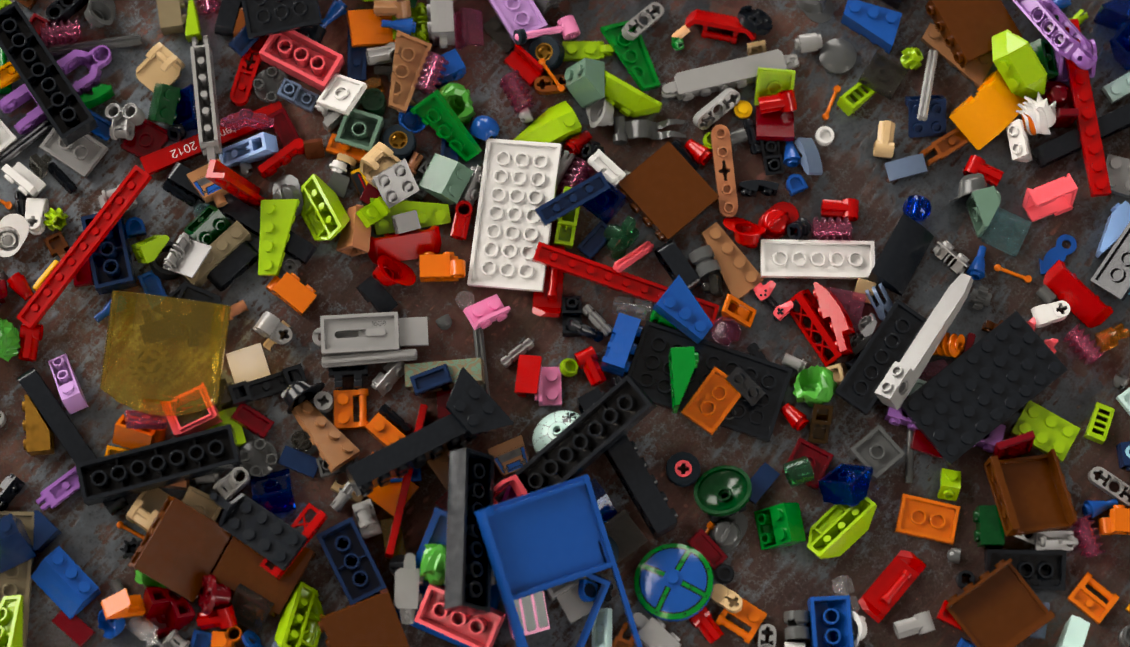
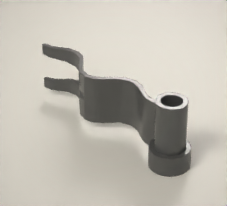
M624 116L614 117L613 144L625 145L628 143V139L649 138L651 140H662L669 137L686 138V134L676 131L657 132V130L670 125L686 124V121L679 119H667L661 122H652L647 119L625 121Z

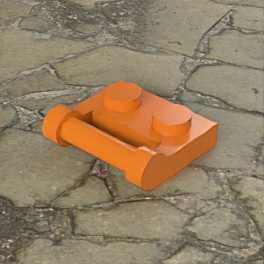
M368 389L333 390L334 426L338 430L366 429L365 426L369 423L367 421ZM353 397H359L358 422H354Z
M1087 572L1066 599L1095 623L1100 624L1120 597L1115 593L1112 594L1092 578V574ZM1085 585H1090L1093 589H1095L1098 593L1105 597L1108 600V602L1104 603L1101 599H1099L1096 595L1089 591L1085 587Z
M742 598L743 607L741 611L730 613L723 609L716 620V624L719 626L723 625L742 637L744 642L749 644L767 613ZM729 614L750 627L749 633L726 619V615Z

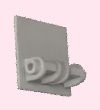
M405 158L388 167V169L383 170L378 175L373 176L371 180L372 184L377 186L383 201L389 209L420 190Z
M183 232L182 235L178 236L176 244L172 245L174 249H170L169 254L164 258V266L162 268L194 278L212 246L188 239L189 235Z
M942 240L938 241L937 243L940 247L938 245L935 246L932 250L934 255L942 260L949 252L943 263L952 255L954 258L947 266L949 267L957 259L950 268L956 274L964 273L966 271L964 266L966 268L970 266L968 263L970 259L963 253L957 254L953 250L955 247L947 240L944 242Z

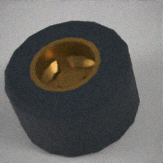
M547 35L534 39L529 47V54L537 61L540 58H544L550 70L558 68L565 57L562 44L557 39Z
M393 125L385 130L382 136V143L394 152L393 155L400 160L404 158L406 160L409 159L413 151L416 150L414 133L406 130L401 125Z

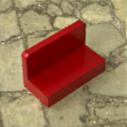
M515 44L514 51L504 60V63L530 87L534 84L536 78L544 75V67L520 45Z
M519 354L514 390L518 397H526V394H538L542 365L541 356Z

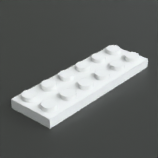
M760 240L761 278H861L869 280L868 276L875 265L874 241Z

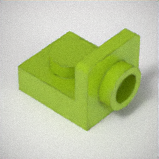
M378 197L357 211L356 214L364 226L368 228L383 219L391 211L383 199Z

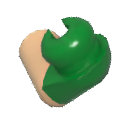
M685 25L672 34L671 45L676 51L684 48L683 37L690 33V29Z

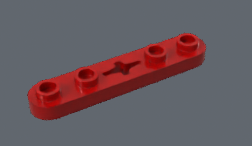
M269 35L260 37L240 60L230 91V99L236 106H244L249 101L253 89V81L261 64L259 52ZM253 55V62L255 64H251L248 71V64L246 61H250Z

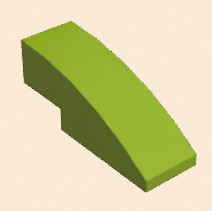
M564 186L563 193L573 187ZM580 207L558 219L553 245L572 249Z

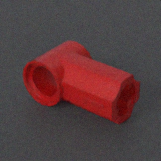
M784 90L775 95L758 97L761 114L797 110L794 90Z
M976 155L970 156L963 170L965 176L982 173L986 183L994 187L998 186L1004 173L986 164L983 158Z
M853 198L843 199L842 201L822 199V217L841 218L849 222L858 220L859 200Z
M462 200L457 203L450 237L457 240H466L473 215V208L470 202ZM462 207H466L469 209V212L463 215L459 210Z
M24 323L21 324V348L18 357L20 360L36 361L39 341L43 337V324H37L33 330Z
M592 346L574 354L580 369H583L591 387L606 381V377L598 363L597 354Z
M232 604L213 609L210 615H205L202 611L197 613L196 622L197 626L201 629L214 627L225 629L238 624Z
M706 606L697 615L688 619L696 629H699L710 645L724 635L723 631L712 619V615Z

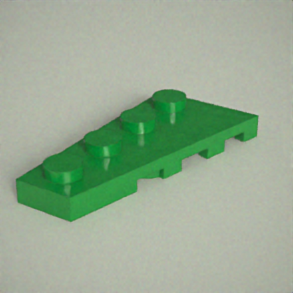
M628 21L602 26L600 31L639 89L644 92L659 88L661 84L642 35H639L632 41L625 39L622 35V28ZM634 26L631 30H628V31H629L630 33H631V32H634V30L636 29V27Z
M438 89L410 109L413 114H417L422 118L421 121L426 126L430 125L436 131V135L439 138H444L449 143V147L466 162L483 151Z

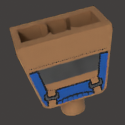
M209 163L186 174L190 183L205 203L214 201L217 208L227 204L224 195L229 192L205 178Z
M522 435L487 449L488 454L494 456V464L504 479L512 476L528 462Z

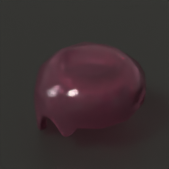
M722 316L712 323L713 326L710 329V334L716 343L729 345L739 340L742 332L741 327L733 318Z

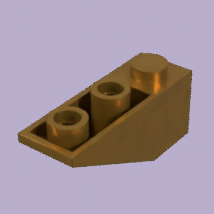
M25 395V401H22V410L25 412L23 430L24 432L26 431V439L23 440L24 450L31 456L55 454L54 434L31 398Z

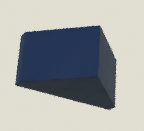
M34 510L33 550L41 553L62 532L39 510Z

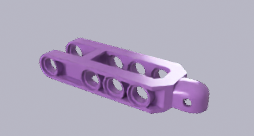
M1012 0L1058 53L1073 61L1082 70H1089L1094 65L1097 59L1089 51L1091 43L1052 0Z
M99 45L89 52L74 49L59 59L57 63L65 75L80 65L88 68L89 74L79 81H74L72 85L80 96L99 85L101 69L109 65L112 60V53L104 45ZM22 84L0 100V109L3 113H10L31 98L34 99L26 85ZM38 105L28 112L26 117L14 125V128L20 135L30 132L47 117Z

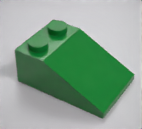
M694 346L670 348L668 358L673 413H677L693 376L694 369L699 364L698 352L694 351Z

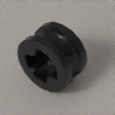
M175 123L167 129V135L171 141L179 142L186 137V130L181 124Z
M963 570L956 576V584L962 589L967 586V582L964 584L961 582L963 579L961 575H964V577L966 575L969 576V584L971 582L975 583V576L971 571Z

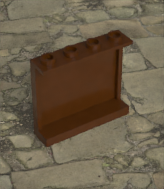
M929 0L925 6L928 16L932 18L937 31L941 33L946 46L950 48L954 55V60L960 65L961 69L968 62L992 52V36L1008 29L1013 34L1023 37L1001 0Z
M669 141L617 185L618 195L630 203L629 206L633 212L639 213L643 217L642 221L649 228L652 227L655 231V236L665 243L710 205L713 206L719 198L718 194Z
M1051 449L1044 455L999 460L998 456H990L983 464L1006 537L1068 529L1078 521L1077 512L1071 501V494L1065 483V475L1061 471L1060 460L1054 449Z
M168 496L128 566L184 597V599L193 602L201 594L203 576L212 574V568L220 561L221 553L230 543L232 535L222 529L212 519L179 499Z
M233 536L212 575L216 576L217 584L220 583L229 587L234 597L238 599L244 597L249 600L248 604L257 609L261 606L266 609L265 613L275 618L276 615H279L281 617L287 602L310 560L313 561L316 553L305 547L283 576L277 580L260 566L265 558ZM270 561L266 564L271 570L276 566Z
M1011 558L1007 561L1002 559L995 565L996 569L991 573L986 571L979 576L980 581L975 585L971 582L963 588L964 593L960 596L955 594L947 600L949 604L945 608L975 647H1016L1056 617L1051 610L1048 611L1013 566Z
M387 588L381 590L378 595L325 616L320 614L321 621H318L321 633L326 632L328 639L325 640L327 647H410Z

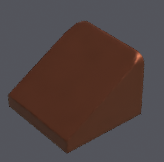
M321 138L303 141L307 160L325 157L324 144Z

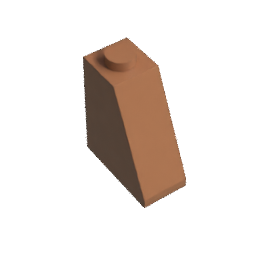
M356 204V206L348 208L347 215L350 220L341 230L336 251L351 257L369 252L371 226L366 228L356 214L357 211L365 206Z

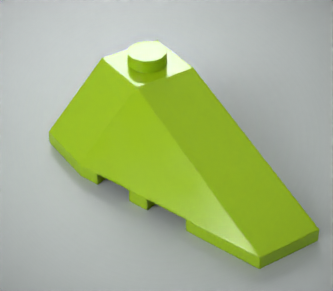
M564 101L548 108L513 140L560 144L580 134L582 126L574 110Z
M22 595L4 596L0 602V647H23Z

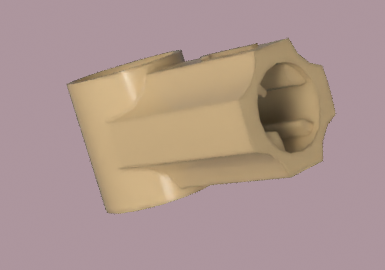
M889 120L879 122L877 140H875L873 149L874 157L892 159L895 147L893 139L896 123Z

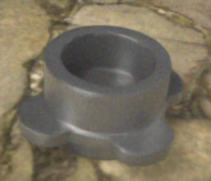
M285 257L280 273L284 275L286 272L289 274L293 272L298 275L297 270L301 266V262Z

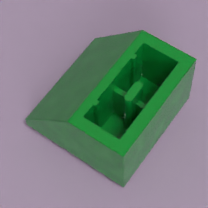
M781 503L754 512L761 550L791 546L806 541L799 503Z

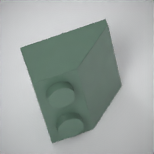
M584 58L566 69L564 74L566 88L581 108H587L605 97L604 61Z
M353 108L348 116H343L335 142L369 152L379 142L385 125L383 117Z
M434 154L418 187L448 204V206L458 203L474 171L459 161Z
M994 186L973 191L965 203L978 238L983 235L1001 202L1000 193L996 191Z

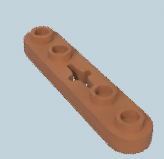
M719 124L713 127L710 135L716 190L719 196L718 208L724 218H731L738 212L731 138L727 126ZM722 162H725L726 170L730 171L726 174L727 181L724 180L723 173H719L722 170Z

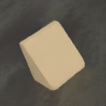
M858 278L852 299L871 304L865 290L869 289L873 296L872 287L876 286L877 283Z
M844 363L826 367L833 372V380L837 382V385L841 383L848 372Z

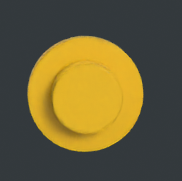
M741 100L734 106V114L738 118L746 119L752 114L753 108L748 101Z

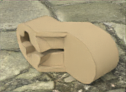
M714 584L711 600L730 613L740 612L743 607L742 598L724 585Z

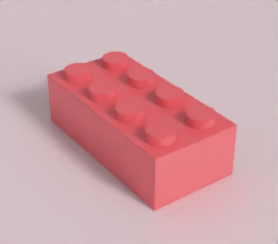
M295 30L269 35L259 52L263 62L282 70L286 74L321 92L324 91L334 74L340 73L345 64L343 55Z
M428 585L414 619L415 622L470 647H493L505 619V613L492 607L490 608V613L476 616L444 609L445 586Z

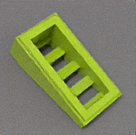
M189 0L185 29L187 42H192V37H197L198 41L203 39L194 0Z
M863 78L840 96L836 104L846 115L850 116L878 90L866 78ZM861 86H862L864 89H866L869 93H866V92L861 88Z
M1096 402L1084 438L1102 445L1108 435L1115 409ZM1099 408L1109 412V414L1105 415L1098 412ZM1100 416L1102 418H1105L1106 422L1099 420L1096 417ZM1095 422L1103 425L1104 428L1094 425ZM1095 429V430L1100 431V432H1102V433H1101V435H1100V434H1097V433L1093 432L1092 430Z

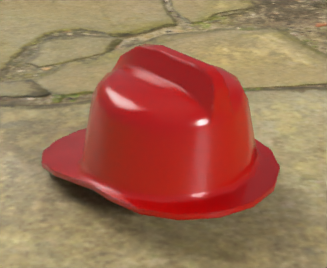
M784 201L778 202L769 208L758 221V225L766 228V232L761 234V236L765 239H780L787 234V226L799 218L796 207Z
M731 217L723 220V225L734 232L735 241L745 247L757 248L761 234L766 232V228L743 218Z
M385 255L378 257V265L373 271L372 276L378 279L381 284L393 286L398 283L411 286L415 283V273L408 265Z

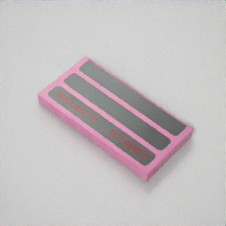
M544 591L514 600L525 636L550 629ZM509 624L511 638L514 640L513 633Z

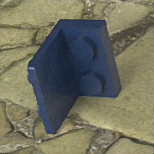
M931 95L926 121H919L917 119L921 96H905V105L908 107V136L910 138L935 137L946 134V98L943 95Z

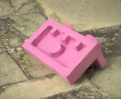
M495 294L466 307L463 312L473 329L476 330L478 328L485 329L496 320L498 322L503 321L508 317L507 314L511 308L510 306L504 307L498 295Z
M541 365L538 394H535V401H539V406H562V385L559 367H542Z

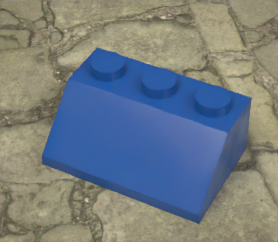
M60 546L42 560L31 576V579L70 620L101 594L99 587Z
M850 595L810 597L807 600L810 617L811 647H854Z

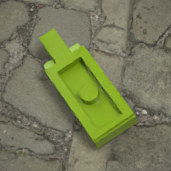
M562 41L565 52L563 61H580L584 58L600 61V59H604V56H613L614 54L611 45L604 44L601 41Z

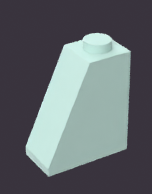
M1071 615L1063 627L1056 647H1083L1090 623L1081 617Z

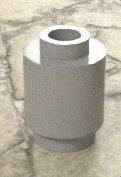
M808 33L797 35V39H794L795 49L799 50V53L818 51V49L823 47L821 34Z

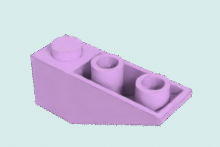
M65 353L49 360L48 363L58 392L69 414L71 415L88 407L67 354Z

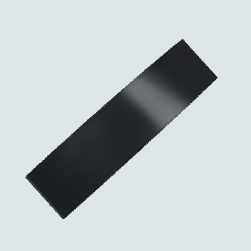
M300 363L284 368L281 372L249 382L245 380L229 385L227 389L233 405H238L282 393L293 382L303 381L306 383L307 379Z

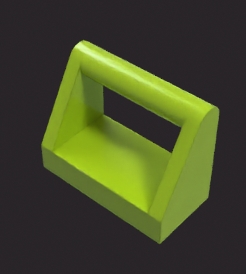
M153 235L130 245L137 262L148 264L154 261L168 243L169 236Z

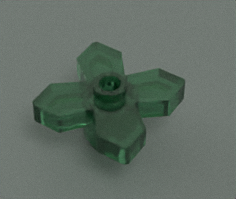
M629 215L621 227L617 224H609L604 231L603 236L608 241L607 247L608 250L612 251L611 258L615 262L625 255L627 248L634 243L640 234L639 230L635 228V219Z

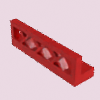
M210 159L205 178L250 206H261V200H267L259 195L260 188L218 160Z
M809 289L799 291L788 300L792 302L797 300L801 305L800 312L792 308L789 311L790 315L826 367L830 366L837 359L846 356L837 351L835 347V333L831 331L830 322L820 317L818 313L819 304ZM804 316L809 317L811 320V328L804 325ZM815 332L820 333L822 336L821 343L815 341ZM825 348L831 349L835 355L830 360L825 356Z
M311 503L307 504L291 525L294 529L304 526V531L301 534L308 538V541L294 560L328 519L327 514L318 510ZM311 509L316 515L311 522L306 523L305 515ZM264 559L260 566L279 580L285 572L277 566L271 570L266 566L269 561Z

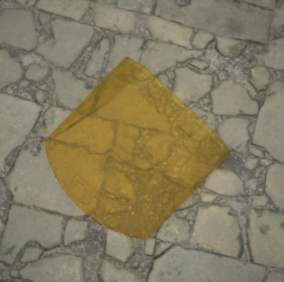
M113 290L100 388L117 402L134 410L153 415L178 416L191 414L217 404L231 306Z

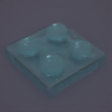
M998 207L981 241L1016 257L1032 222Z

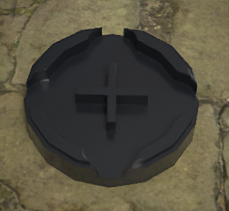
M743 6L738 12L739 22L755 34L767 35L773 28V25H771L772 19L761 9H752L753 6Z

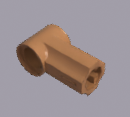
M374 0L373 10L375 16H395L398 19H406L412 16L410 0Z

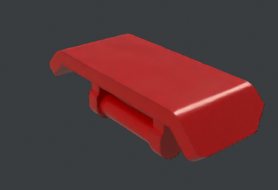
M696 9L685 20L687 28L694 24L703 25L701 38L704 39L710 38L731 42V44L736 45L738 32L747 34L751 41L756 39L757 34L746 29L739 22L738 17ZM709 26L733 31V35L709 31L707 29Z
M434 225L426 230L416 229L401 234L387 233L384 234V237L378 238L370 237L368 256L374 264H377V259L381 255L400 262L418 259L419 255H424L425 252L438 254L442 244L439 226Z
M550 245L565 251V246ZM546 267L544 291L533 292V314L541 317H561L564 272Z
M1058 260L1046 272L1043 283L1057 295V299L1066 301L1070 305V311L1087 327L1093 328L1101 325L1113 313L1112 307L1105 305L1098 295H1095L1076 277L1075 273L1072 274L1066 268L1063 261Z
M901 550L859 599L858 603L861 609L877 623H880L926 568V564L912 552Z

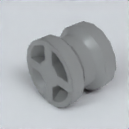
M321 391L314 397V405L321 413H328L333 409L334 401L330 393Z

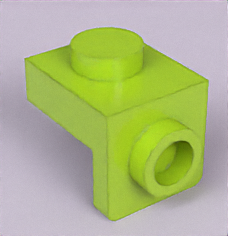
M942 468L937 497L957 501L961 490V471Z

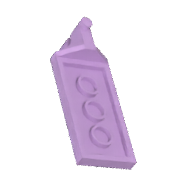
M488 0L513 41L515 30L524 29L528 32L548 27L547 22L533 0Z

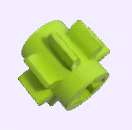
M907 47L901 51L903 55L900 61L906 69L916 70L922 66L923 54L918 48Z
M58 207L56 210L50 208L47 213H44L46 220L43 223L51 231H54L55 228L61 231V228L67 225L66 218L68 215L63 213L61 208Z

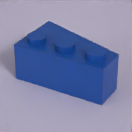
M847 0L841 23L859 35L862 34L871 43L877 44L886 53L890 54L902 13L860 0Z
M680 275L676 277L652 308L697 344L702 341L713 326Z
M619 312L605 356L602 359V371L623 377L624 372L628 373L631 362L628 361L630 354L634 355L637 344L634 343L636 336L640 337L643 326L640 325L641 319Z

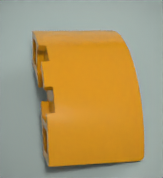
M998 69L989 75L979 86L977 95L974 98L972 95L969 96L949 116L977 150H980L993 140L1019 115L1016 113V110L1022 109L1018 106V103L1028 102L1026 99L1011 93Z

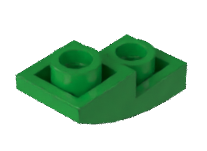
M100 84L92 88L93 95L83 94L80 95V98L86 107L90 109L106 102L115 93L111 85Z

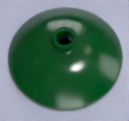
M730 465L717 466L706 471L698 479L694 487V499L697 506L703 512L712 516H727L739 511L747 504L752 494V483L747 473L738 467Z

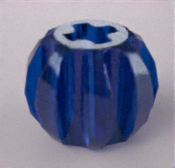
M911 195L903 204L904 214L915 221H924L931 213V202L923 196Z

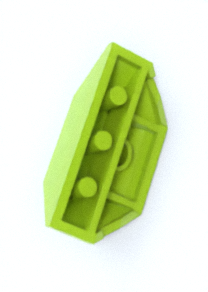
M1008 29L992 36L993 62L1011 93L1022 98L1027 96L1032 99L1037 97L1038 92L1040 95H1044L1047 72L1030 43L1022 37L1013 34Z
M605 71V99L615 108L619 109L621 114L637 118L661 111L662 103Z
M313 173L301 186L304 203L301 215L315 241L333 240L346 226L350 218L337 194Z
M864 494L838 501L810 527L807 548L820 559L841 556L869 530L877 508L876 503Z
M299 582L282 612L274 638L279 647H317L321 635L318 621H321L320 614L324 616L318 599V591L303 582Z

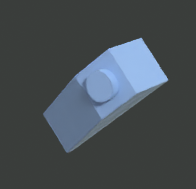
M261 132L223 148L222 153L218 154L221 163L228 168L238 166L239 163L243 162L252 163L265 160L279 151L277 138L272 134Z
M1124 201L1121 205L1117 203L1110 210L1112 214L1107 219L1095 254L1097 258L1118 240L1130 222V204L1127 201Z

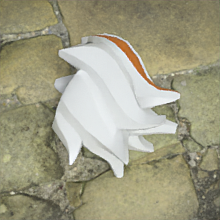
M1039 92L1037 93V100L1024 96V99L1028 102L1018 103L1022 110H1016V113L1022 116L1024 130L1029 135L1034 136L1038 133L1050 134L1049 128L1056 122L1057 117L1056 101L1049 105L1047 98L1042 99Z

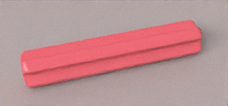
M646 241L614 262L613 269L618 273L622 272L653 251L654 244Z

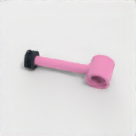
M567 15L557 21L558 26L528 32L524 29H518L514 31L513 38L515 43L520 45L525 44L527 39L558 33L562 35L563 40H571L579 36L581 32L574 15Z

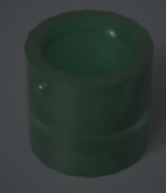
M368 88L361 96L363 111L382 116L387 108L384 93L378 88Z
M806 456L783 464L785 476L792 488L815 479L813 469Z

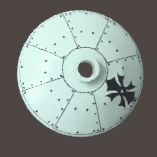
M560 410L545 416L537 424L533 432L532 442L536 453L542 450L580 415L573 411Z

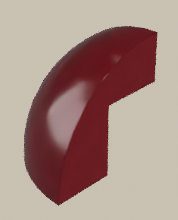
M146 587L143 596V603L146 609L143 615V623L148 642L164 638L174 629L179 631L196 616L192 606L183 597H176L166 588Z

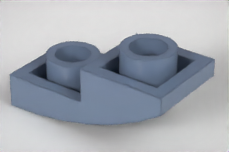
M284 78L277 92L279 97L312 113L319 98L318 94L303 88L302 85L287 78Z
M798 137L794 143L799 149L800 154H802L799 162L807 175H822V162L813 139Z
M923 153L884 163L890 182L928 172Z

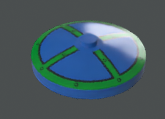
M670 543L654 548L643 557L635 572L634 587L640 604L649 614L660 620L677 622L692 618L704 609L712 596L714 579L707 559L699 551L688 545Z

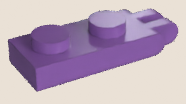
M76 466L40 492L41 497L36 500V503L40 505L46 501L40 507L42 511L49 507L54 509L80 489Z

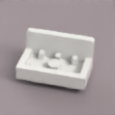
M1018 119L1011 122L1006 127L1012 160L1026 163L1032 161L1028 134L1024 130L1023 120Z
M17 162L12 168L7 163L1 168L5 173L3 177L9 183L17 184L19 186L17 189L25 196L29 194L32 198H36L46 187L45 182L20 162Z

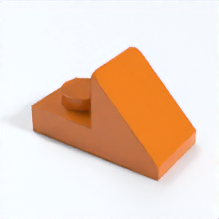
M727 294L721 314L722 319H732L746 328H751L757 310L733 295Z
M122 589L101 601L106 620L142 616L146 612L141 594L128 595L127 589Z

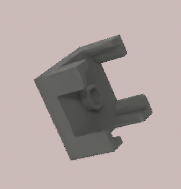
M880 425L869 432L847 453L852 460L857 459L869 472L867 477L872 482L876 481L887 469L896 464L905 455L902 449Z

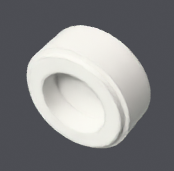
M822 126L816 131L815 140L819 145L828 146L833 142L834 131L830 127Z

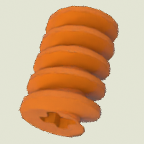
M946 332L933 355L958 358L965 348L964 335L960 334L958 336L956 333L951 335Z

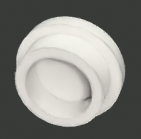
M333 160L329 164L332 173L333 171L340 174L347 173V164L344 162Z

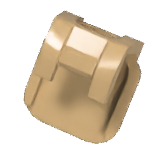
M158 42L146 54L147 58L137 67L136 77L150 91L154 92L155 84L163 83L172 86L180 78L185 64L161 42Z
M378 142L360 160V172L365 175L366 181L373 185L371 182L373 176L401 161L393 155L394 152L381 142Z
M160 488L141 492L126 514V519L132 524L135 523L147 533L170 495Z

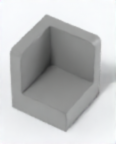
M416 210L391 216L396 234L421 228Z

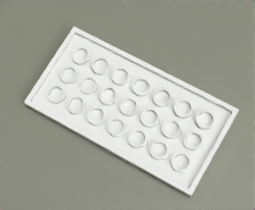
M492 138L486 140L467 280L468 286L532 292L544 291L547 266L532 260L539 242L547 245L550 244L552 223L544 227L535 209L556 197L562 150L561 144Z

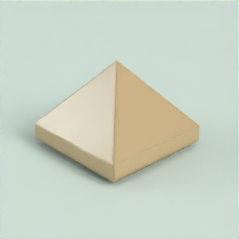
M765 40L747 43L748 56L766 52Z

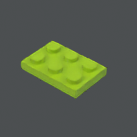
M1030 400L1022 410L1010 434L1018 436L1033 431L1035 439L1032 447L1045 454L1054 449L1062 463L1081 428Z

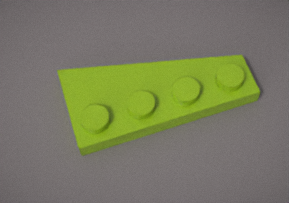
M370 198V202H373L376 198ZM403 200L391 207V212L374 224L376 235L394 233L395 230L391 216L413 210L417 211L421 228L451 223L449 206L443 203Z
M299 199L261 200L259 276H279L285 256V247L290 238L291 226L295 221V212L297 207H299Z

